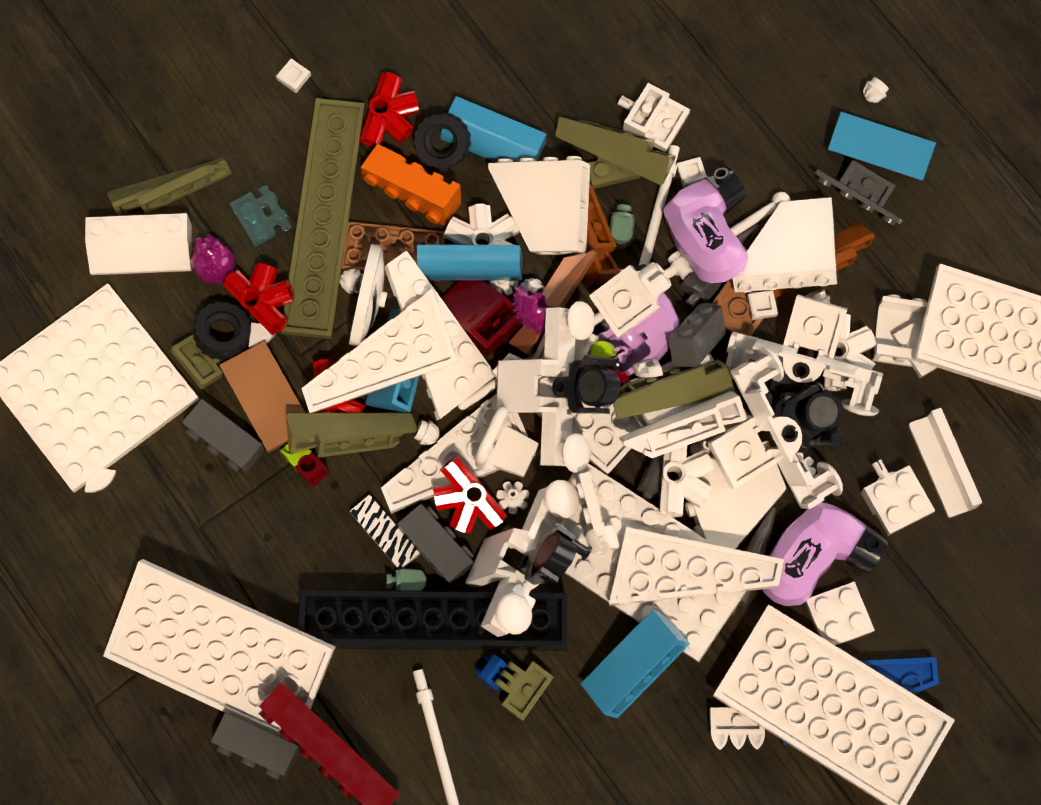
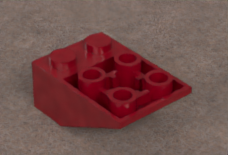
M460 280L441 298L474 345L487 357L522 325L519 323L520 319L515 318L517 314L513 311L515 306H512V302L483 280Z

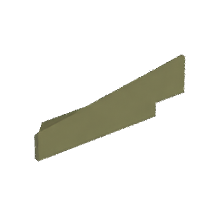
M220 158L115 189L107 194L118 216L140 206L144 213L147 214L230 176L232 173L225 159Z

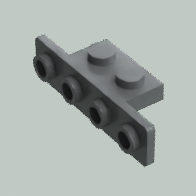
M852 160L840 181L821 169L815 171V174L819 176L817 179L819 182L827 187H830L832 184L840 188L838 193L849 200H852L853 197L862 201L860 206L871 213L874 210L882 213L881 219L893 226L896 222L900 225L903 223V218L883 207L896 185L855 160Z

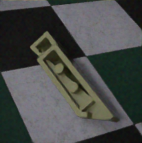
M559 117L555 133L556 137L654 183L664 184L676 156L652 150L655 139L578 119L576 121Z
M717 359L706 365L699 364L698 367L672 366L662 370V376L643 377L622 385L620 395L616 402L613 403L616 417L621 419L712 399L728 391L734 392L729 366Z
M411 413L286 414L290 453L316 448L318 458L394 448L400 443L399 437L403 434L415 433L417 431V426Z

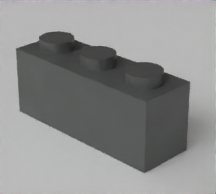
M711 303L699 304L672 333L668 341L673 366L698 367L724 337L726 327L722 305H712Z
M203 399L199 401L182 422L186 429L185 434L195 442L201 440L206 444L205 449L216 458L218 455H221L226 459L225 464L236 473L240 470L246 474L265 451L259 441Z
M420 504L397 524L398 528L450 587L472 568L473 561L471 559L474 556L466 546L460 547L454 541L456 536L449 527L445 526L443 528L437 522L439 517L432 508L428 507L425 509Z
M226 712L211 740L217 746L215 751L227 757H230L231 753L241 757L240 763L253 769L256 764L266 768L264 774L277 780L280 775L285 778L288 777L300 749L298 745L289 743L285 739Z

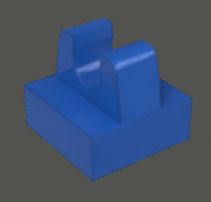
M486 655L483 658L487 662L483 670L476 668L475 672L479 675V678L497 692L499 687L494 684L495 680L498 678L504 682L506 679L500 673L502 670H505L510 674L512 670L496 655L492 657Z

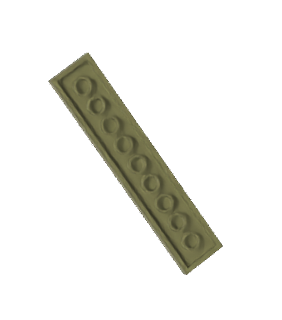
M320 98L315 100L288 280L293 289L295 299L294 302L286 304L284 307L283 315L287 318V322L285 324L286 327L281 331L282 334L324 339L333 338L340 289L339 282L342 275V263L350 218L365 103Z

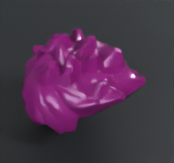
M207 234L205 239L197 237L195 247L192 249L193 254L190 258L193 270L206 283H223L225 277L230 272H233L234 254L212 235Z
M515 286L516 292L513 294L515 298H513L512 306H515L513 311L517 314L515 318L520 319L519 323L523 324L526 328H533L536 334L545 330L546 308L556 307L548 306L545 302L546 297L542 293L534 294L524 287Z

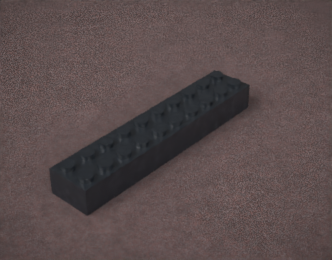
M300 591L299 630L335 646V649L566 651L567 593H529V596L536 601L532 609V620L528 629L521 634L513 635L508 633L507 635L497 637L481 627L495 592Z

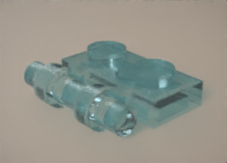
M267 185L259 189L262 197L255 199L253 193L249 192L229 203L254 247L276 236L273 226L280 225L283 231L291 228V224L288 221L289 216L285 210L280 208L277 203V196L274 192L270 191ZM269 207L273 215L266 217L262 208Z

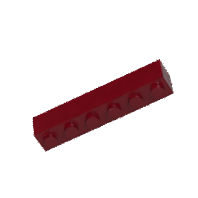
M281 681L258 704V707L262 709L258 714L268 724H271L273 721L281 727L278 733L286 741L291 743L295 740L301 746L298 752L309 762L314 758L321 765L317 770L329 781L334 777L340 783L338 789L348 799L354 796L360 802L359 805H391L400 795L398 791Z

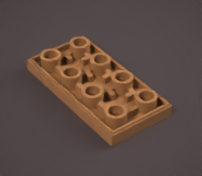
M348 222L342 271L358 269L360 273H364L371 244L382 246L384 266L405 251L409 253L417 264V245H445V231Z
M263 341L219 366L266 451L270 453L288 443L286 414L305 412L267 344Z

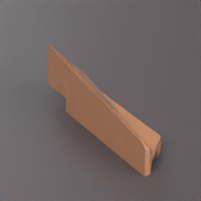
M591 250L586 253L565 257L542 292V295L546 297L545 302L548 306H555L556 308L565 307L598 255L596 251ZM523 325L509 343L531 356L542 340L545 330L536 334L533 328L528 329Z

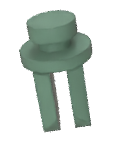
M619 204L616 209L618 212L612 213L610 231L615 243L625 244L633 236L635 219L634 215L630 214L631 206Z
M419 569L395 570V577H392V574H386V590H391L394 587L396 592H422L426 585L425 574Z

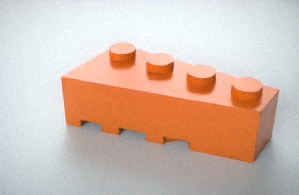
M379 144L375 146L361 166L362 177L366 183L373 187L379 186L384 189L385 194L390 198H399L405 202L404 204L410 210L422 212L430 222L436 225L440 223L446 226L461 205L460 184L452 181L449 185L443 180L444 177L434 172L431 176L427 174L422 165L416 162H411L409 165L403 156Z

